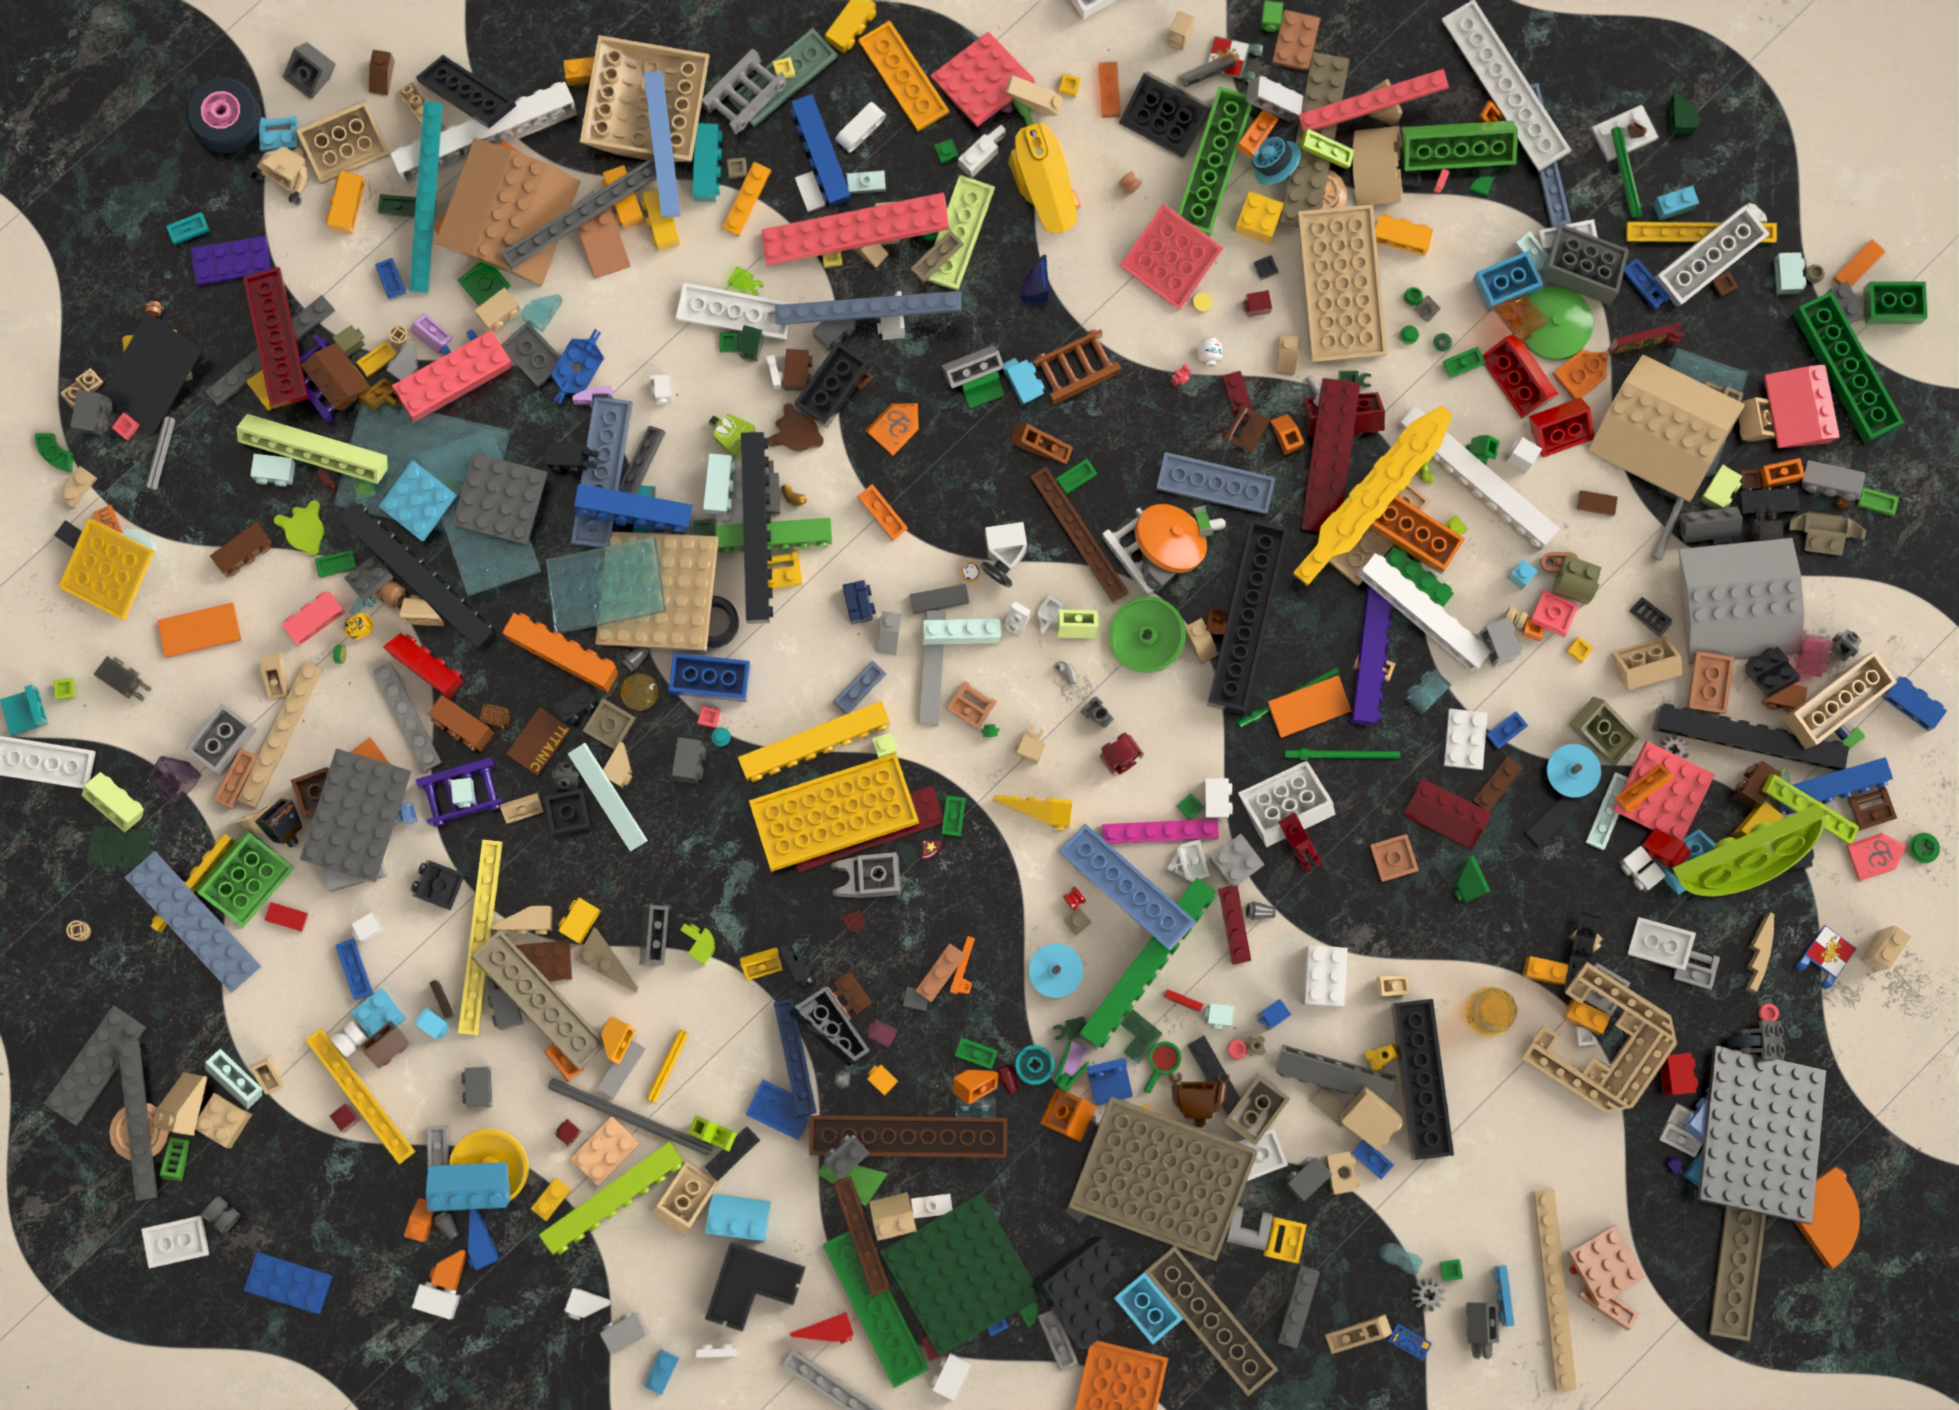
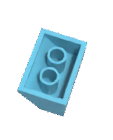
M1698 829L1682 841L1692 852L1685 862L1714 850L1716 843ZM1652 860L1666 875L1664 877L1666 883L1678 895L1686 890L1680 884L1672 867L1666 868L1659 860Z
M712 1194L705 1233L766 1241L771 1201Z
M1145 1272L1113 1297L1151 1344L1156 1343L1183 1319Z

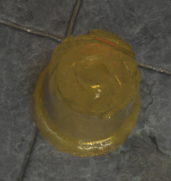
M1491 986L1480 988L1472 993L1465 1007L1466 1021L1471 1029L1479 1035L1486 1037H1496L1507 1032L1514 1023L1518 1011L1511 994Z

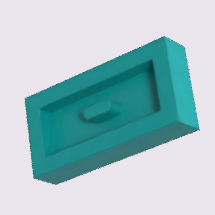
M202 212L167 225L174 245L210 231Z

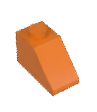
M967 1070L954 1078L953 1093L970 1105L997 1089L998 1073L996 1071Z
M418 1198L410 1215L404 1237L427 1242L436 1212L428 1211L427 1200Z
M461 1250L439 1262L436 1267H433L429 1277L432 1279L431 1284L457 1290L468 1251Z

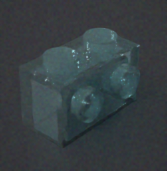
M1436 669L1431 673L1427 671L1420 678L1423 682L1419 686L1414 684L1407 691L1410 695L1406 699L1422 715L1451 686Z

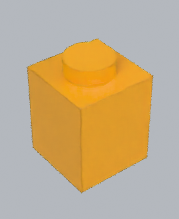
M875 1065L868 1073L870 1076L868 1081L884 1096L898 1083L882 1065L879 1067Z

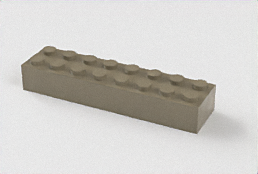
M1172 1246L1143 1271L1247 1396L1278 1371L1275 1365L1175 1246Z

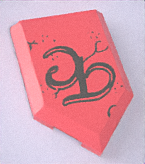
M1884 833L1853 842L1852 844H1846L1859 881L1895 870L1907 846Z

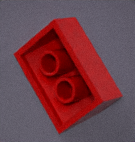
M1581 397L1529 416L1531 433L1536 445L1542 448L1540 452L1542 458L1593 440L1595 437L1591 409Z

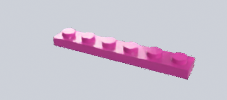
M1218 819L1102 824V836L1108 844L1218 839Z

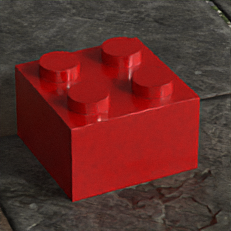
M1691 1053L1669 1055L1660 1067L1664 1096L1696 1093L1698 1081L1694 1077L1695 1060L1694 1057H1691Z

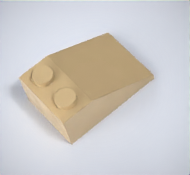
M184 1072L157 1108L153 1119V1128L194 1136L207 1077Z
M686 1161L654 1209L652 1216L682 1236H685L719 1182Z

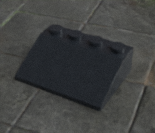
M1147 71L1143 73L1119 124L1184 158L1212 106Z

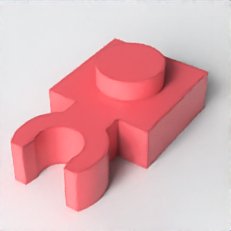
M1186 364L1174 372L1175 374L1171 377L1172 384L1176 387L1178 384H1185L1190 379L1191 370Z

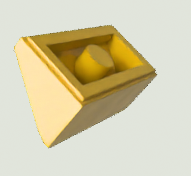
M777 948L740 958L746 981L783 970Z

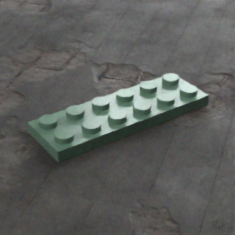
M813 28L774 60L791 57L795 77L787 78V84L784 89L778 92L749 121L753 127L837 58L836 52ZM771 62L765 69L776 77L773 62ZM759 73L751 79L762 90L770 83ZM745 85L737 91L749 103L757 96ZM729 97V101L741 112L744 108Z

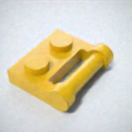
M797 550L789 554L772 556V561H768V564L793 561L794 566L772 569V580H769V587L778 589L803 585Z
M1272 1217L1268 1244L1263 1256L1298 1264L1306 1225ZM1279 1225L1285 1226L1280 1253L1274 1252Z

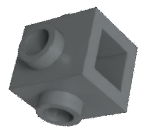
M1846 629L1843 633L1839 631L1833 637L1832 641L1834 643L1829 650L1845 662L1850 656L1854 657L1860 650L1858 646L1862 640L1859 639L1855 632Z
M558 762L557 768L552 771L551 780H554L555 789L573 791L578 790L581 774L575 764Z

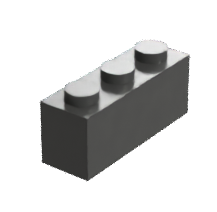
M1737 506L1681 514L1679 532L1685 543L1741 536L1743 517Z
M648 905L643 909L639 965L654 967L664 965L668 906Z

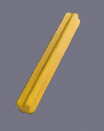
M681 1029L678 1031L647 1095V1100L653 1103L657 1102L689 1036L688 1032Z

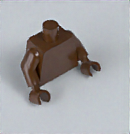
M1178 1072V1079L1174 1080L1173 1073H1170L1169 1080L1173 1082L1171 1086L1172 1101L1179 1111L1183 1112L1186 1119H1194L1196 1127L1206 1126V1119H1211L1213 1113L1218 1112L1225 1102L1227 1091L1225 1085L1230 1080L1229 1074L1226 1081H1221V1073H1219L1218 1080L1220 1085H1218L1217 1082L1182 1081L1183 1076L1180 1072Z

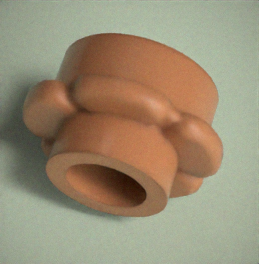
M149 301V303L144 305L146 307L145 313L155 317L161 315L163 307L157 301Z

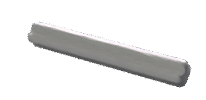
M164 417L146 483L148 489L156 490L158 487L175 424V419L172 417Z

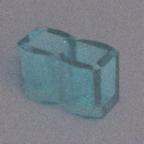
M1384 1243L1379 1253V1257L1384 1262L1397 1265L1399 1269L1410 1274H1417L1423 1263V1260L1418 1255L1405 1252L1402 1247L1394 1243Z

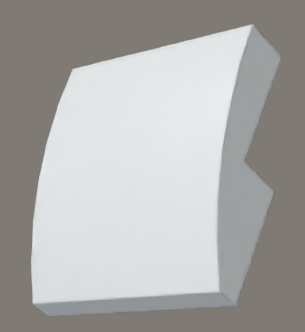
M1675 1103L1659 1140L1696 1157L1703 1142L1700 1143L1683 1129V1126L1686 1124L1685 1118L1694 1111Z

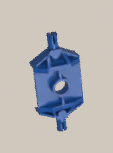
M594 329L588 339L572 338L550 374L558 387L559 392L554 399L558 404H561L565 395L577 394L586 390L604 360V356L596 345V341L601 334L600 331ZM574 362L579 363L582 367L578 373L574 372L571 368Z

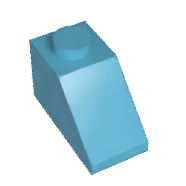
M425 1008L414 1022L416 1026L437 1040L440 1037L444 1038L450 1030L448 1028L450 1023L428 1008Z

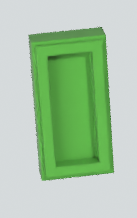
M1863 487L1856 506L1894 516L1899 497Z

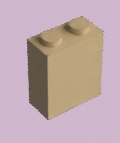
M1895 925L1881 929L1860 961L1875 972L1890 969L1911 936Z
M1366 1087L1340 1114L1341 1123L1376 1150L1381 1146L1384 1147L1389 1142L1390 1136L1394 1132H1398L1403 1125L1402 1115Z

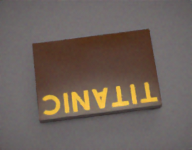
M539 707L506 755L539 776L572 729Z

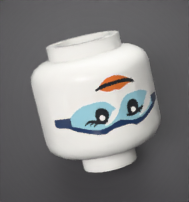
M1205 338L1198 344V361L1205 364L1206 367H1214L1216 363L1222 360V344L1217 339Z

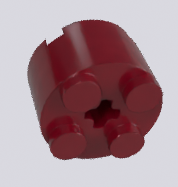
M1126 732L1119 735L1114 743L1111 744L1109 742L1101 748L1102 753L1100 754V759L1113 776H1116V772L1120 775L1137 764L1135 760L1138 757L1140 759L1144 757L1141 748L1133 737Z

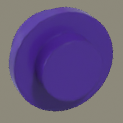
M1671 1156L1670 1160L1667 1161L1670 1168L1675 1174L1679 1172L1682 1174V1168L1685 1167L1679 1157L1674 1158Z

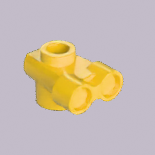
M1392 1043L1376 1050L1371 1048L1365 1051V1056L1370 1062L1371 1068L1380 1071L1384 1069V1065L1399 1057V1053Z

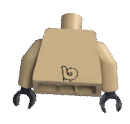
M281 147L278 150L267 152L259 161L257 170L250 171V177L253 179L258 174L255 181L260 183L264 175L291 192L295 190L294 193L289 195L288 199L292 203L293 198L298 197L296 202L298 206L302 201L299 195L303 192L307 181V168L303 158L305 151L300 147H296L293 151L286 147Z

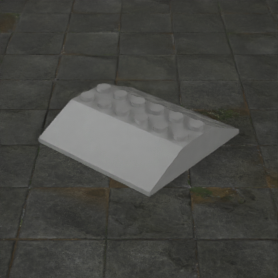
M1792 538L1678 549L1688 663L1694 662V655L1697 651L1734 657V659L1761 656L1766 649H1774L1776 647H1779L1783 653L1802 652L1804 627L1802 580Z

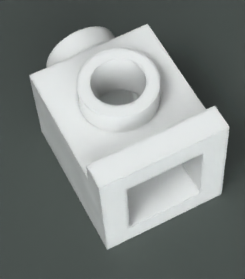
M650 375L651 383L654 384L651 385V395L655 396L656 404L663 405L672 401L670 376Z

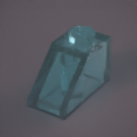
M559 294L531 300L529 305L526 304L521 313L524 322L528 321L533 327L544 332L563 300Z

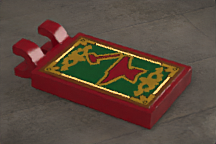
M1678 322L1673 326L1668 325L1616 338L1608 348L1609 355L1660 344L1664 341L1670 344H1678L1680 339L1685 337L1684 332L1677 333V328H1680L1682 324Z

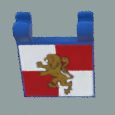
M1824 925L1795 967L1800 971L1804 970L1811 961L1828 974L1821 983V987L1827 990L1832 987L1857 948Z

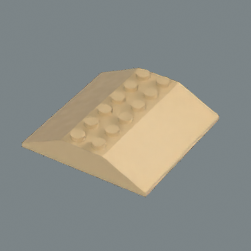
M599 35L580 143L620 156L644 160L653 158L644 72L662 71L674 162H692L710 54Z
M1642 355L1608 409L1588 452L1691 502L1745 404Z

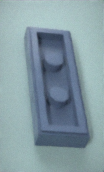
M872 661L833 703L845 714H849L887 675L886 672Z

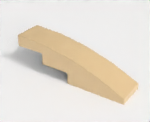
M1771 912L1765 914L1749 946L1750 949L1755 951L1747 969L1754 972L1746 987V990L1751 993L1758 991L1771 954L1774 935V914Z

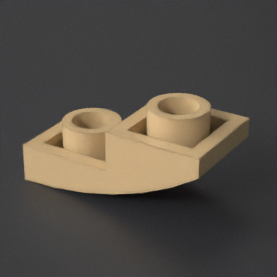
M91 368L78 376L74 384L61 392V396L73 409L78 389L95 392L103 384V381Z

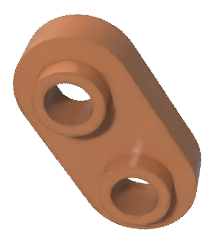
M1548 552L1541 557L1540 567L1546 572H1560L1565 555L1578 557L1572 552ZM1546 560H1550L1552 566H1548Z

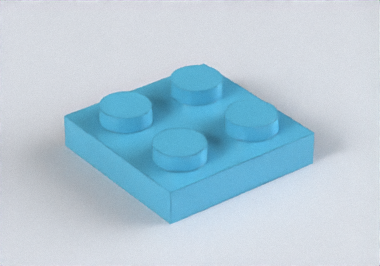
M383 988L351 1012L369 1037L373 1036L390 1021L398 1026L407 1019Z

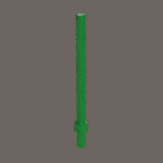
M1336 667L1294 691L1337 676L1340 672ZM1266 705L1259 710L1255 709L1249 712L1250 715L1237 721L1239 727L1242 728L1253 721L1257 722L1262 719V716L1270 712L1269 706Z
M1300 748V750H1285L1284 756L1285 758H1300V760H1308V758L1400 759V751H1323Z

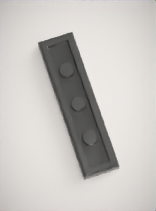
M648 426L618 491L637 494L666 433L663 429Z

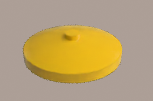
M495 1128L477 1129L465 1135L453 1149L449 1165L507 1162L511 1200L522 1190L529 1172L528 1157L520 1142L511 1134Z

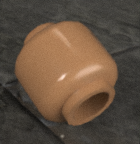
M391 580L378 590L377 596L381 602L393 608L403 604L404 598H406V589L395 580Z

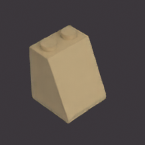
M907 1192L869 1202L877 1240L917 1231Z

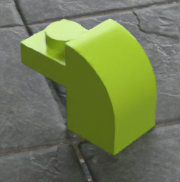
M692 923L689 926L684 924L681 931L696 941L688 955L706 966L715 950V940L712 934L706 928L700 934V929Z
M695 1115L688 1134L727 1151H730L737 1135L736 1132Z

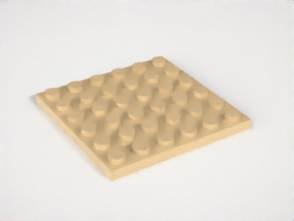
M612 532L609 548H606L595 644L707 651L719 538L717 536Z

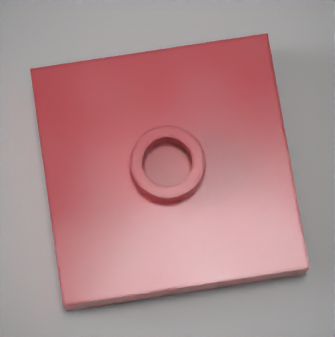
M1543 589L1530 622L1565 638L1578 605Z

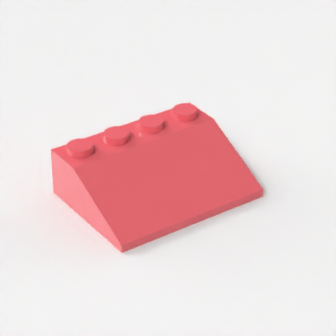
M1825 365L1807 366L1764 375L1778 448L1828 444L1839 438Z

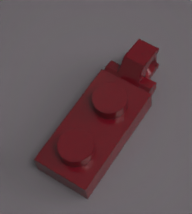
M1241 370L1222 375L1234 415L1239 411L1240 403L1251 408ZM1248 414L1244 415L1241 424L1247 423L1249 420Z

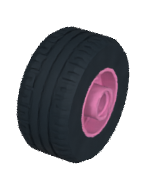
M215 78L198 86L199 88H196L192 93L193 95L190 96L186 108L187 123L198 141L206 148L218 153H233L250 145V142L252 143L259 134L262 118L261 108L252 92L243 83L231 78Z

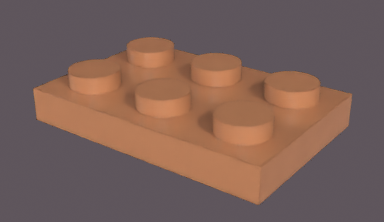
M1284 10L1272 64L1308 72L1320 18Z
M1695 652L1687 708L1727 714L1734 657Z

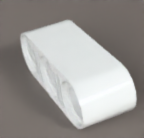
M873 102L869 103L837 135L835 140L851 153L883 122L886 114Z

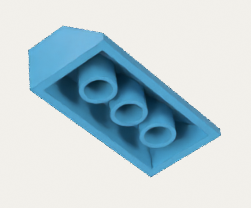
M507 1162L429 1166L426 1186L428 1211L506 1208L511 1200Z

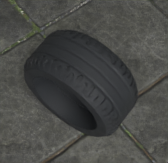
M712 596L711 607L724 609L730 618L729 627L723 634L714 637L708 636L707 647L717 648L728 644L736 636L739 628V617L730 601L720 596Z

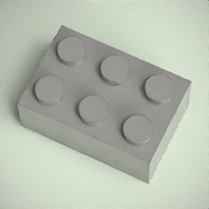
M221 704L185 750L214 772L222 775L236 757L239 749L245 746L257 729Z

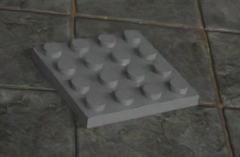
M473 452L452 525L527 546L548 472Z

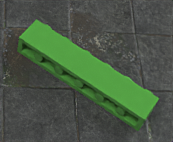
M830 518L772 521L771 524H767V531H771V542H768V550H771V548L789 550L790 547L798 546L799 549H807L811 545L824 548L828 547V544H832ZM743 523L716 525V536L719 538L718 552L722 551L723 554H731L734 550H741L744 553Z

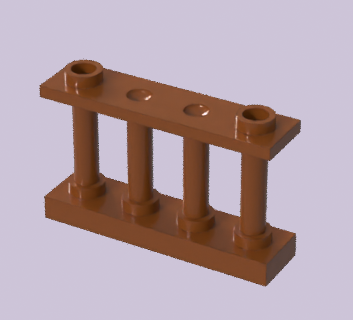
M1095 329L1091 330L1083 338L1047 355L1043 353L1035 357L1033 361L1035 369L1041 366L1053 389L1049 398L1052 405L1120 374L1121 367L1119 363L1113 364L1109 361L1098 340L1102 337L1103 332L1101 329L1097 331ZM1092 343L1103 364V369L1097 372L1092 369L1082 349V346ZM1074 350L1086 372V377L1080 380L1075 377L1065 357V354ZM1057 358L1069 380V385L1063 388L1059 386L1048 365V362Z

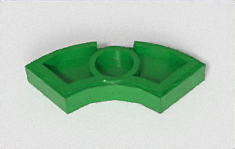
M35 433V443L40 455L53 467L62 471L73 472L74 454L64 451L59 447L56 435L54 433Z

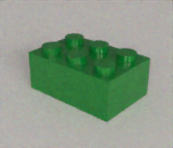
M1870 281L1863 288L1865 324H1922L1928 318L1926 282Z

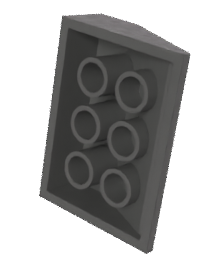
M1560 223L1544 263L1541 279L1610 305L1619 293L1629 249Z

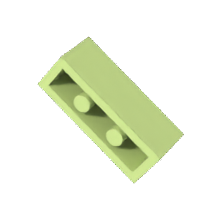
M101 772L84 785L82 796L122 831L126 832L142 818L144 809L141 804L130 798L125 790L117 787L111 778L104 776Z

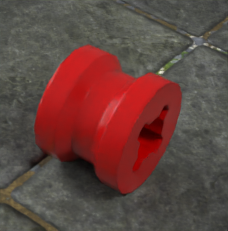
M1075 886L1069 894L1063 895L1064 900L1073 911L1077 910L1080 904L1087 902Z

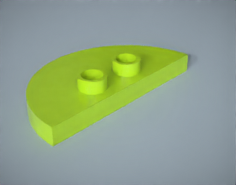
M1816 804L1773 824L1769 821L1761 822L1751 829L1750 834L1737 840L1733 837L1725 838L1715 845L1714 850L1674 867L1673 870L1684 889L1700 896H1723L1751 889L1777 877L1799 862L1814 847L1822 835L1825 827V815L1819 804Z

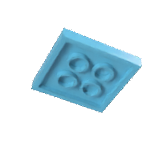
M411 461L379 507L417 538L424 541L457 494L418 463Z

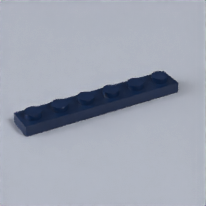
M793 998L774 1002V1008L797 1117L815 1114L817 1111L798 1020L789 1013L795 1007Z

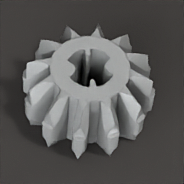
M1667 735L1666 740L1662 738L1659 741L1661 745H1657L1671 753L1672 751L1669 749L1673 748V751L1676 752L1675 755L1683 759L1689 756L1685 752V750L1689 749V746H1683L1682 744L1685 740L1678 741V735H1675L1673 739L1670 735Z
M1423 1278V1286L1419 1282L1415 1283L1419 1289H1412L1413 1293H1417V1296H1413L1412 1300H1419L1415 1306L1419 1308L1423 1305L1422 1311L1426 1312L1429 1306L1430 1311L1433 1312L1435 1311L1434 1304L1438 1308L1441 1307L1438 1300L1445 1301L1444 1297H1440V1294L1445 1293V1290H1438L1441 1283L1437 1282L1434 1285L1433 1278H1430L1429 1283L1426 1278ZM1426 1290L1433 1294V1296H1430V1300L1424 1297V1293L1427 1294Z

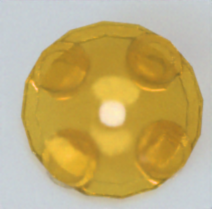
M633 674L621 686L622 701L633 711L649 709L659 697L658 686L655 680L646 674Z

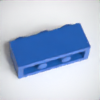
M1901 676L1896 678L1897 683L1889 688L1882 698L1928 732L1935 729L1947 712L1943 708V704L1937 700L1933 701L1924 690L1914 687L1909 679Z

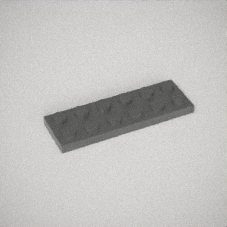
M113 1005L44 1104L75 1126H78L120 1067L118 1043L139 1040L147 1027Z

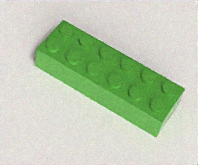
M1514 121L1402 127L1401 163L1405 171L1516 164L1518 128Z

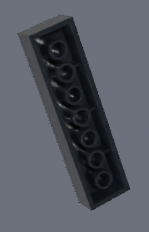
M1433 999L1393 1003L1391 1008L1396 1046L1399 1053L1398 1061L1412 1160L1454 1156Z

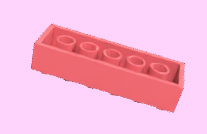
M492 330L393 384V392L412 423L509 370L511 368V360Z

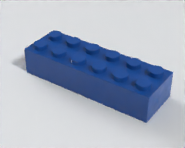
M578 484L573 514H577L576 517L582 519L593 517L599 522L610 520L614 521L616 525L625 526L626 524H631L637 529L649 527L654 532L670 531L673 535L686 534L689 528L692 504Z

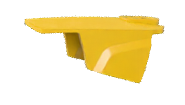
M1036 123L1021 128L1015 136V149L1011 151L1008 161L1019 192L1025 197L1026 201L1034 205L1045 231L1065 233L1076 224L1078 217L1069 180L1068 167L1060 142L1049 126L1043 123ZM1031 130L1036 131L1037 135L1035 138L1030 135ZM1037 148L1042 150L1041 155L1036 154Z

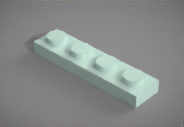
M1616 772L1613 774L1586 839V844L1600 850H1605L1619 813L1612 810L1616 802L1614 797L1620 794L1628 777Z

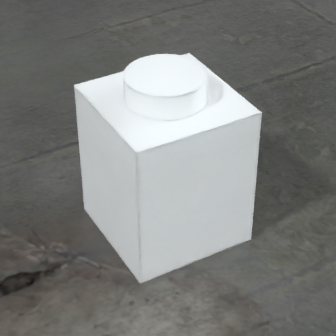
M372 912L351 924L354 928L351 930L356 940L360 939L362 942H366L384 931L378 918Z

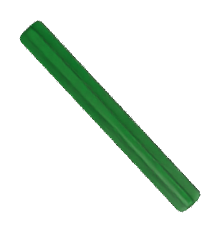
M1614 127L1611 129V135L1632 218H1637L1642 215L1622 128Z

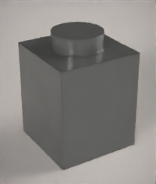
M907 987L906 991H902L900 1002H904L903 1007L926 1012L928 1000L917 993L916 988Z

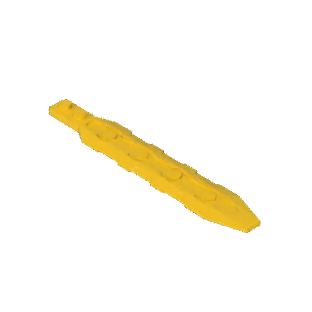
M1441 405L1408 425L1398 437V441L1375 463L1374 468L1365 479L1355 486L1345 502L1322 524L1317 546L1293 572V575L1308 586L1331 558L1350 552L1362 538L1363 533L1376 519H1379L1395 496L1405 489L1415 473L1441 447L1453 415Z

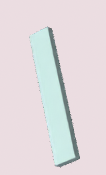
M586 743L569 752V757L628 849L632 851L648 841Z

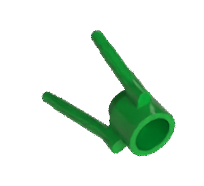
M1071 1041L1068 1042L1058 1071L1054 1076L1057 1080L1055 1085L1068 1093L1074 1082L1090 1064L1087 1061L1073 1077L1066 1072L1063 1075L1061 1074L1072 1044Z

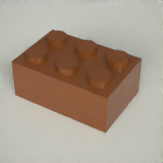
M442 695L428 713L432 717L430 721L441 730L447 728L446 732L458 741L460 738L463 739L462 743L474 752L476 749L481 752L494 735V732L488 726Z

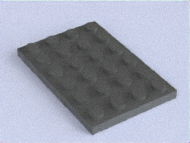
M336 748L300 860L376 883L412 771Z

